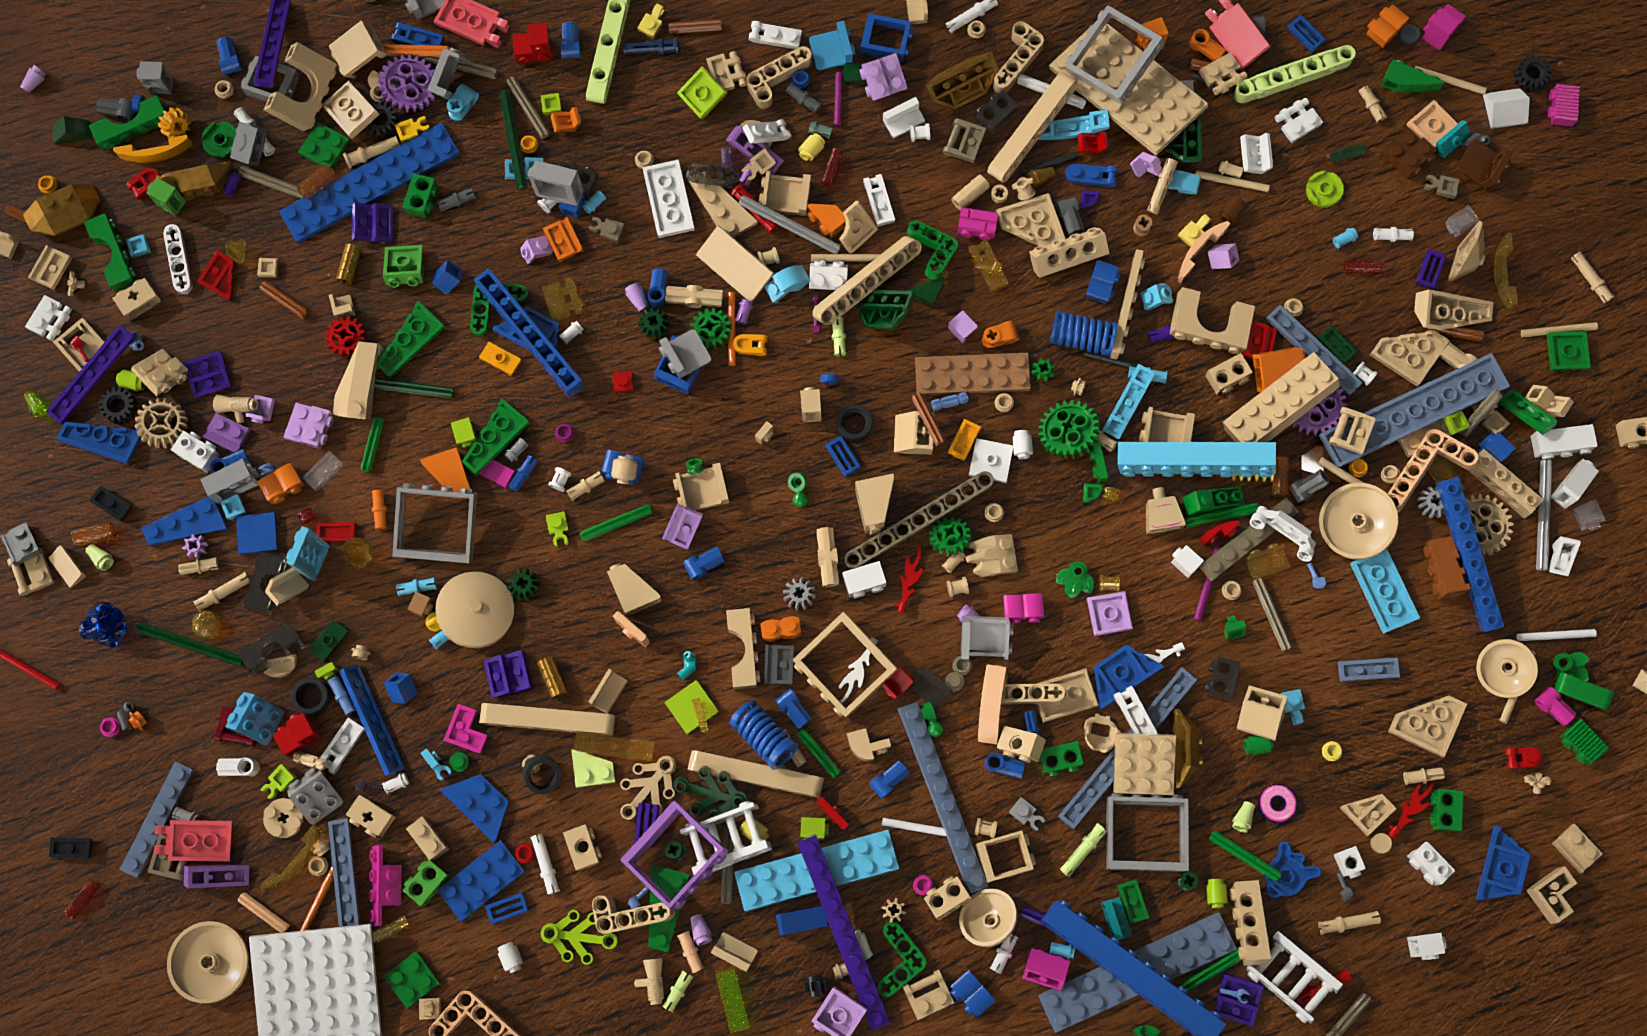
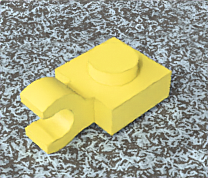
M656 4L651 15L645 14L637 28L639 32L652 39L655 38L663 24L659 20L664 13L663 6Z
M1204 214L1196 224L1191 221L1178 236L1191 247L1205 233L1202 229L1209 223L1210 218Z

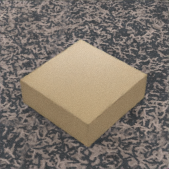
M259 258L257 276L259 278H277L278 258Z
M1497 410L1495 414L1488 417L1482 423L1490 433L1493 432L1494 434L1497 432L1501 433L1510 424Z

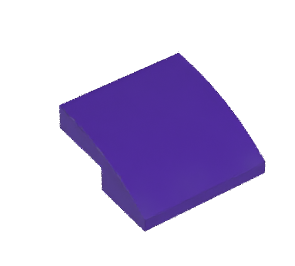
M354 202L352 204V240L392 242L393 205L380 203L370 205Z
M222 351L184 362L185 367L188 369V377L190 379L188 381L194 398L231 387Z
M520 650L505 656L499 655L484 660L492 698L533 688L525 651Z
M1224 972L1214 1011L1223 1018L1253 1027L1259 1008V1000L1264 988L1263 984ZM1220 989L1231 991L1245 989L1250 995L1243 994L1241 998L1247 999L1248 1003L1243 1004L1237 997L1222 994Z

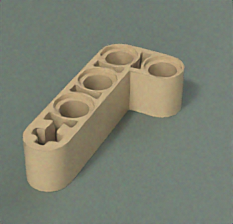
M1019 21L1014 24L1011 38L1019 47L994 77L993 90L998 95H1004L1010 90L1019 75L1024 73L1042 50L1043 35L1025 22ZM1022 31L1024 34L1019 35L1016 32ZM1031 42H1037L1038 45H1033ZM1020 55H1026L1028 58L1023 59ZM1014 68V69H1016L1017 71H1016V72H1011V71H1009L1008 69Z
M799 47L748 74L747 88L759 108L768 109L771 107L773 102L771 87L792 77L795 72L803 71L810 67L812 59L809 48ZM786 64L791 65L790 68H784L783 66ZM775 73V75L772 77L768 76L767 74ZM753 81H758V82H759V84H757V85H753V84H751V83H752ZM767 96L768 99L762 100L760 97Z
M1006 672L1002 704H1059L1066 699V691L1060 684H1008V674ZM1046 689H1048L1049 693H1055L1056 689H1058L1060 693H1062L1058 695V698H1055V696L1052 694H1048L1049 699H1046ZM1015 690H1022L1023 695L1021 698H1013ZM1035 690H1042L1040 698H1033L1032 694Z
M597 896L592 902L595 925L602 934L669 921L675 915V911L669 909L664 903H656L617 912L615 901L611 896ZM603 899L607 902L605 910L601 908V901ZM667 910V913L664 915H656L658 911ZM644 911L648 913L647 921H644L642 919V913ZM625 915L629 917V924L627 926L623 923ZM606 919H608L611 923V926L608 930L604 926V922Z

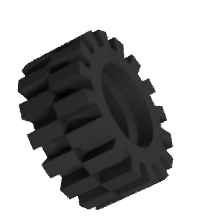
M1531 55L1530 58L1528 56L1520 62L1514 76H1516L1515 82L1519 81L1517 85L1519 87L1521 85L1524 86L1522 90L1525 91L1528 88V92H1531L1533 89L1536 92L1546 85L1552 72L1551 68L1548 69L1550 64H1545L1546 59L1541 61V56H1537L1535 59V55ZM1527 69H1535L1539 73V78H1530L1526 73Z
M378 102V105L372 103L373 108L379 115L387 117V122L384 125L377 126L373 120L366 126L368 133L370 132L373 137L375 135L376 138H380V136L386 138V134L391 136L390 132H395V124H398L395 111L385 102L384 105L382 102Z
M112 388V392L107 390V395L103 394L101 396L103 400L99 401L102 405L99 406V409L102 411V415L112 423H127L128 418L130 420L133 419L132 414L136 415L135 409H138V405L135 403L137 401L127 390ZM116 400H124V409L121 412H113L112 404Z

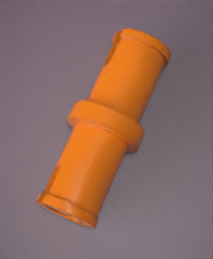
M373 490V508L371 510L374 513L375 529H386L385 512H387V507H385L384 490Z

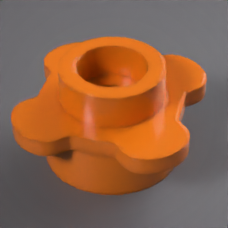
M138 711L133 714L130 712V719L128 721L135 729L139 728L142 731V727L147 722Z

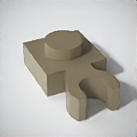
M1427 175L1425 180L1431 181L1432 185L1426 184L1424 186L1425 190L1431 191L1435 189L1437 190L1436 195L1452 199L1456 197L1459 179L1441 175L1438 180L1433 175Z
M598 217L592 218V221L598 223L596 227L589 226L591 232L597 233L600 231V237L615 242L619 241L624 223L608 218L605 219V222H601Z

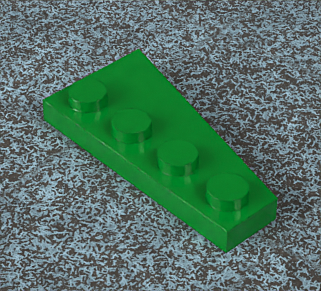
M419 301L415 304L412 313L405 319L406 322L398 330L392 343L388 345L376 363L390 379L445 328Z
M503 399L498 403L499 406L495 412L493 411L489 422L483 427L479 438L473 443L462 461V464L475 476L484 470L530 424L524 416Z

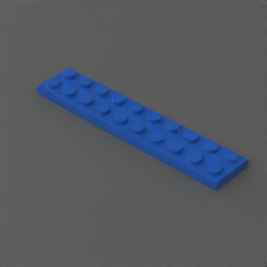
M439 123L419 134V136L406 141L400 146L280 210L279 213L295 241L299 244L350 216L354 202L372 204L410 183L413 173L424 175L459 156L460 153L443 124Z

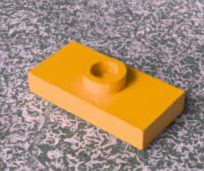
M491 342L487 343L479 356L481 360L510 376H513L522 361L520 358Z
M964 419L948 450V454L965 461L981 430V426Z

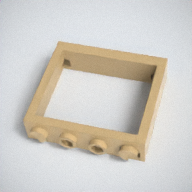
M842 612L793 659L796 663L794 665L795 669L800 674L805 673L809 677L807 679L808 683L814 689L818 687L821 690L820 696L827 703L829 701L835 706L833 710L840 717L844 715L847 718L898 670L845 612ZM842 622L887 669L847 708L843 706L802 661Z

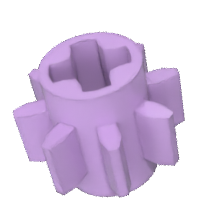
M194 534L188 540L184 539L186 546L182 547V549L188 551L187 556L190 558L194 555L199 559L203 553L207 554L205 547L209 546V544L203 542L204 537L201 535L198 539ZM195 544L198 545L197 549L193 548Z

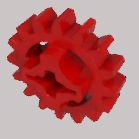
M340 316V321L338 322L333 319V326L327 325L330 330L324 332L328 336L324 340L326 343H329L327 347L330 350L332 349L335 355L339 352L341 357L345 353L351 357V352L355 351L358 342H366V339L362 336L367 334L365 330H362L364 327L361 323L358 324L359 321L356 318L352 321L350 316L346 320ZM352 327H354V328L356 329L357 334H355V332H353ZM334 339L338 341L339 346L334 343Z

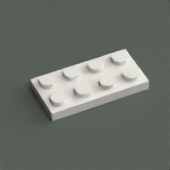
M679 160L642 167L658 238L694 231Z

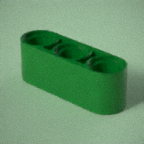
M1560 672L1554 686L1557 692L1607 711L1615 694L1613 691Z

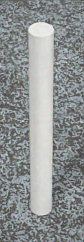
M1596 630L1517 634L1516 638L1517 641L1596 637Z
M883 818L882 826L946 837L945 830L940 827Z

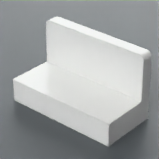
M916 97L883 113V122L893 138L909 131L910 125L917 127L925 123Z

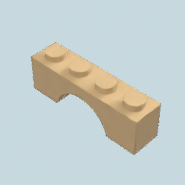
M750 608L726 610L729 633L738 636L745 644L743 659L731 668L733 689L757 688V682H760V672L755 670V663H759L758 651L754 652L753 644H757L756 632L752 633V625H755L754 613L750 614Z

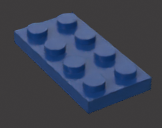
M500 840L437 891L460 922H462L525 873V871Z

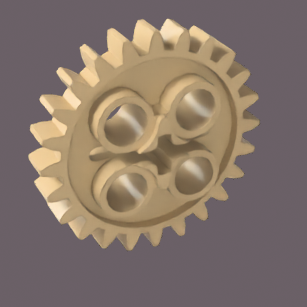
M1481 494L1477 495L1476 499L1474 495H1471L1469 500L1465 498L1475 532L1482 538V542H1479L1482 555L1484 556L1487 552L1490 556L1493 554V550L1496 553L1499 552L1500 547L1504 548L1506 546L1505 542L1511 540L1508 535L1513 533L1511 529H1508L1514 525V523L1508 522L1512 515L1505 514L1509 509L1501 508L1503 502L1497 505L1496 497L1490 501L1489 495H1486L1484 499ZM1480 508L1486 510L1487 516L1481 514ZM1491 525H1495L1498 528V533L1491 529Z

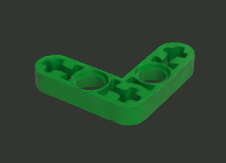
M911 221L907 229V235L936 250L927 264L925 275L932 280H937L942 276L956 253L958 242L953 237L920 221ZM928 236H934L937 240H930ZM937 256H943L946 260H939ZM936 265L938 267L937 270L932 271Z
M502 284L509 293L510 289H512L514 294H511V296L518 304L525 303L528 300L529 293L525 286ZM475 286L470 329L475 336L482 337L488 332L491 303L484 295V301L481 300L480 290ZM522 290L524 295H521V298H518L516 294H518L519 291ZM480 305L486 307V311L483 314L476 313V308ZM478 319H481V325L484 327L480 328V331H477L475 328L478 327Z
M893 921L892 923L888 922L885 924L883 934L904 962L878 983V993L883 997L893 995L926 966V959L900 925ZM889 925L897 927L895 932L898 936L901 933L904 935L896 944L892 941L896 938L892 934H887V927ZM901 941L909 942L910 950L908 952L900 951L899 943ZM913 949L917 952L913 955L917 959L921 958L923 960L921 961L922 966L920 968L912 966L914 961L911 957L908 960L905 958ZM900 969L907 972V979L904 981H899L896 978V972ZM892 975L894 981L897 984H899V986L895 988V985L893 984L889 988L891 991L890 993H882L881 989L883 987L881 984L890 983L891 980L888 978Z

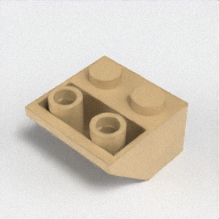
M914 411L895 415L894 453L932 455L933 439L919 412Z
M1249 685L1243 701L1237 730L1275 741L1287 709L1288 696Z

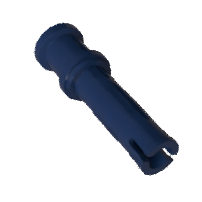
M678 37L674 40H663L661 38L657 42L623 44L624 55L644 53L664 55V53L675 52L679 54L680 52Z

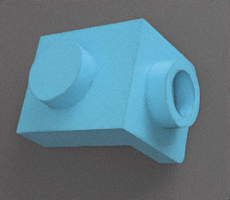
M1156 284L1140 293L1144 309L1148 311L1161 304H1171L1173 302L1169 285Z

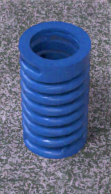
M1057 310L1050 344L1057 345L1058 343L1059 346H1062L1066 338L1065 346L1068 348L1073 340L1072 347L1077 349L1080 341V350L1083 351L1087 343V352H1091L1094 345V353L1097 354L1101 346L1100 353L1110 356L1118 323L1109 321L1103 323L1101 319L1095 321L1094 318L1088 320L1087 316H1083L1081 319L1080 315L1074 317L1073 313L1067 314L1064 311Z
M751 700L734 713L729 724L762 757L764 762L768 763L772 770H776L792 758L798 749V745L793 742L791 737H788L786 732H783L781 727H778L776 722H773L772 717H768V713L763 711L761 706H757L758 704L755 700ZM749 709L750 711L742 718L745 712ZM790 749V752H789L783 759L778 760V759H780L782 756H784V755L788 752V750Z

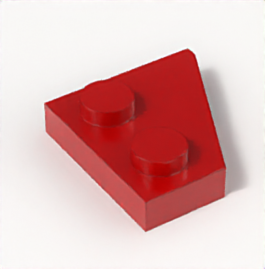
M217 250L197 282L230 301L234 260Z

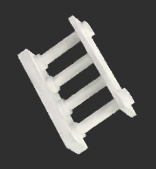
M751 801L743 802L739 805V808L700 822L720 842L715 825L726 821L734 844V852L726 854V859L721 864H717L712 869L713 872L772 850L770 842L760 838L752 811L759 809L757 804L751 803ZM745 815L753 840L751 842L752 845L747 847L742 845L734 818ZM688 823L680 832L685 836L690 835L698 860L697 866L692 867L693 874L695 875L708 859H705L697 833L699 831L691 823Z
M1277 931L1272 938L1274 947L1270 950V962L1258 965L1256 968L1251 965L1247 966V971L1249 972L1247 975L1256 983L1260 981L1297 1012L1296 1017L1303 1023L1309 1022L1312 1024L1314 1018L1310 1015L1328 992L1334 991L1337 994L1343 984ZM1285 950L1291 955L1289 957L1290 960L1270 982L1262 973L1280 951L1283 952ZM1296 965H1303L1306 968V974L1288 995L1277 988ZM1317 977L1323 982L1321 984L1322 987L1306 1007L1302 1009L1294 1000L1312 978L1315 979Z

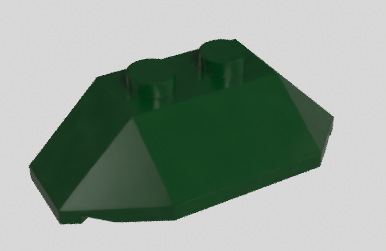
M1201 114L1164 148L1166 152L1182 162H1202Z
M873 290L858 302L855 307L868 329L894 330L908 319L915 302V292Z

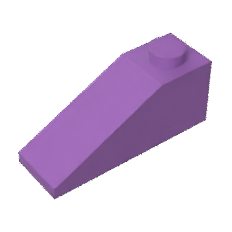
M736 126L725 140L749 159L765 148L776 162L767 170L770 171L771 175H774L784 161L763 143L750 144L742 126Z
M249 865L184 866V886L187 888L249 885Z

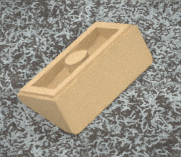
M62 545L57 547L48 558L70 588L87 577Z

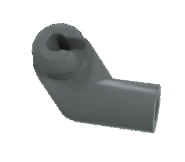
M1474 133L1463 141L1461 146L1466 150L1472 140H1477L1487 146L1490 144L1491 139L1485 134Z
M130 701L123 703L117 713L122 731L132 728L128 720L130 718L129 713L134 711V704Z

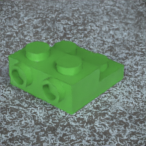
M422 245L385 247L383 266L385 285L396 288L399 284L417 286L418 283H423L424 250Z

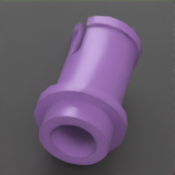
M749 162V164H746L745 166H751L752 163ZM746 170L743 172L738 181L743 183L745 178L751 176V171ZM747 179L744 185L749 187L752 180Z
M742 299V302H739L740 308L735 320L740 324L743 322L742 324L747 325L750 310L753 309L751 301Z

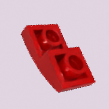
M1237 520L1218 525L1201 536L1199 542L1204 546L1208 542L1211 545L1219 536L1222 539L1226 536L1231 538L1239 531L1237 527L1240 522Z

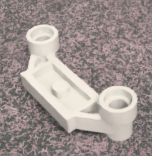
M1264 506L1258 507L1256 513L1250 519V525L1255 529H1263L1265 524L1270 525L1299 545L1297 557L1300 560L1311 561L1316 542L1310 535L1312 531L1281 510L1271 511Z

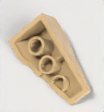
M1479 221L1458 246L1448 281L1452 282L1475 271L1479 265L1482 266L1486 256L1483 254L1485 249L1483 222Z
M1425 290L1416 293L1415 313L1423 327L1444 330L1492 321L1494 302L1434 290Z
M358 342L335 394L333 415L371 419L378 352L377 343Z

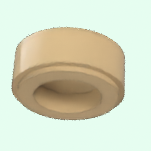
M1379 833L1371 838L1370 845L1373 851L1382 854L1391 849L1392 841L1388 835Z

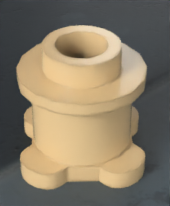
M1021 177L1016 183L1012 184V188L1017 189L1020 200L1032 199L1036 191L1031 186L1034 182L1033 178Z

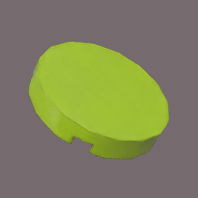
M1327 171L1315 173L1310 177L1306 185L1308 199L1314 205L1324 208L1337 204L1344 191L1343 182L1338 175Z

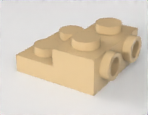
M164 349L157 351L132 366V372L156 396L168 392L176 384L183 383L187 379L188 369L176 357L172 359Z

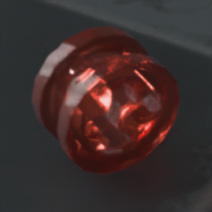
M311 507L301 510L296 515L298 519H301L300 523L302 525L310 523L316 518V514L312 513L313 509Z

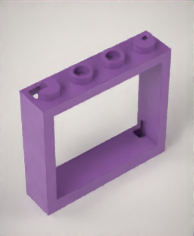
M674 800L620 860L669 909L675 911L682 908L686 903L685 899L699 889V884L703 879L706 880L713 873L712 869L726 859V854L729 850L686 808ZM681 813L717 851L672 900L636 862Z

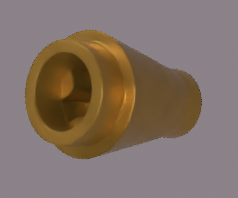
M1053 167L1034 169L1027 173L1026 178H1033L1034 182L1031 186L1037 188L1055 177V171Z

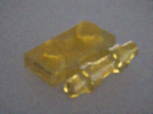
M572 277L565 279L566 286L562 288L559 281L542 286L551 318L555 322L570 318L569 310L574 309L576 314L583 312L581 307L582 301L578 298L577 286L573 283ZM566 294H569L571 301L566 303L564 297Z

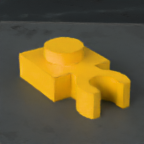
M425 116L418 118L417 122H413L411 118L395 124L402 143L419 136L418 132H425L430 129L429 125L421 126L422 123L427 122Z

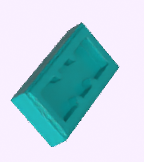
M1460 121L1436 142L1440 157L1445 158L1471 136L1466 121Z

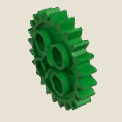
M1064 400L1063 406L1056 403V409L1050 407L1051 413H1044L1046 419H1040L1042 425L1038 426L1040 431L1038 435L1041 439V444L1044 445L1046 451H1050L1051 455L1056 453L1058 458L1062 454H1064L1065 459L1070 454L1073 459L1076 453L1083 456L1082 450L1089 452L1088 446H1095L1093 440H1098L1097 434L1101 432L1097 414H1094L1093 408L1089 409L1088 404L1082 406L1081 401H1078L1076 405L1073 400L1068 405ZM1060 433L1058 437H1053L1055 434Z

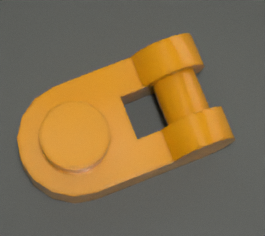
M754 334L738 335L733 341L734 349L739 354L766 356L767 349L765 348V343H767V336ZM752 342H757L758 347H752Z

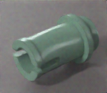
M815 121L811 122L808 132L811 135L816 133L829 139L833 128L818 124Z

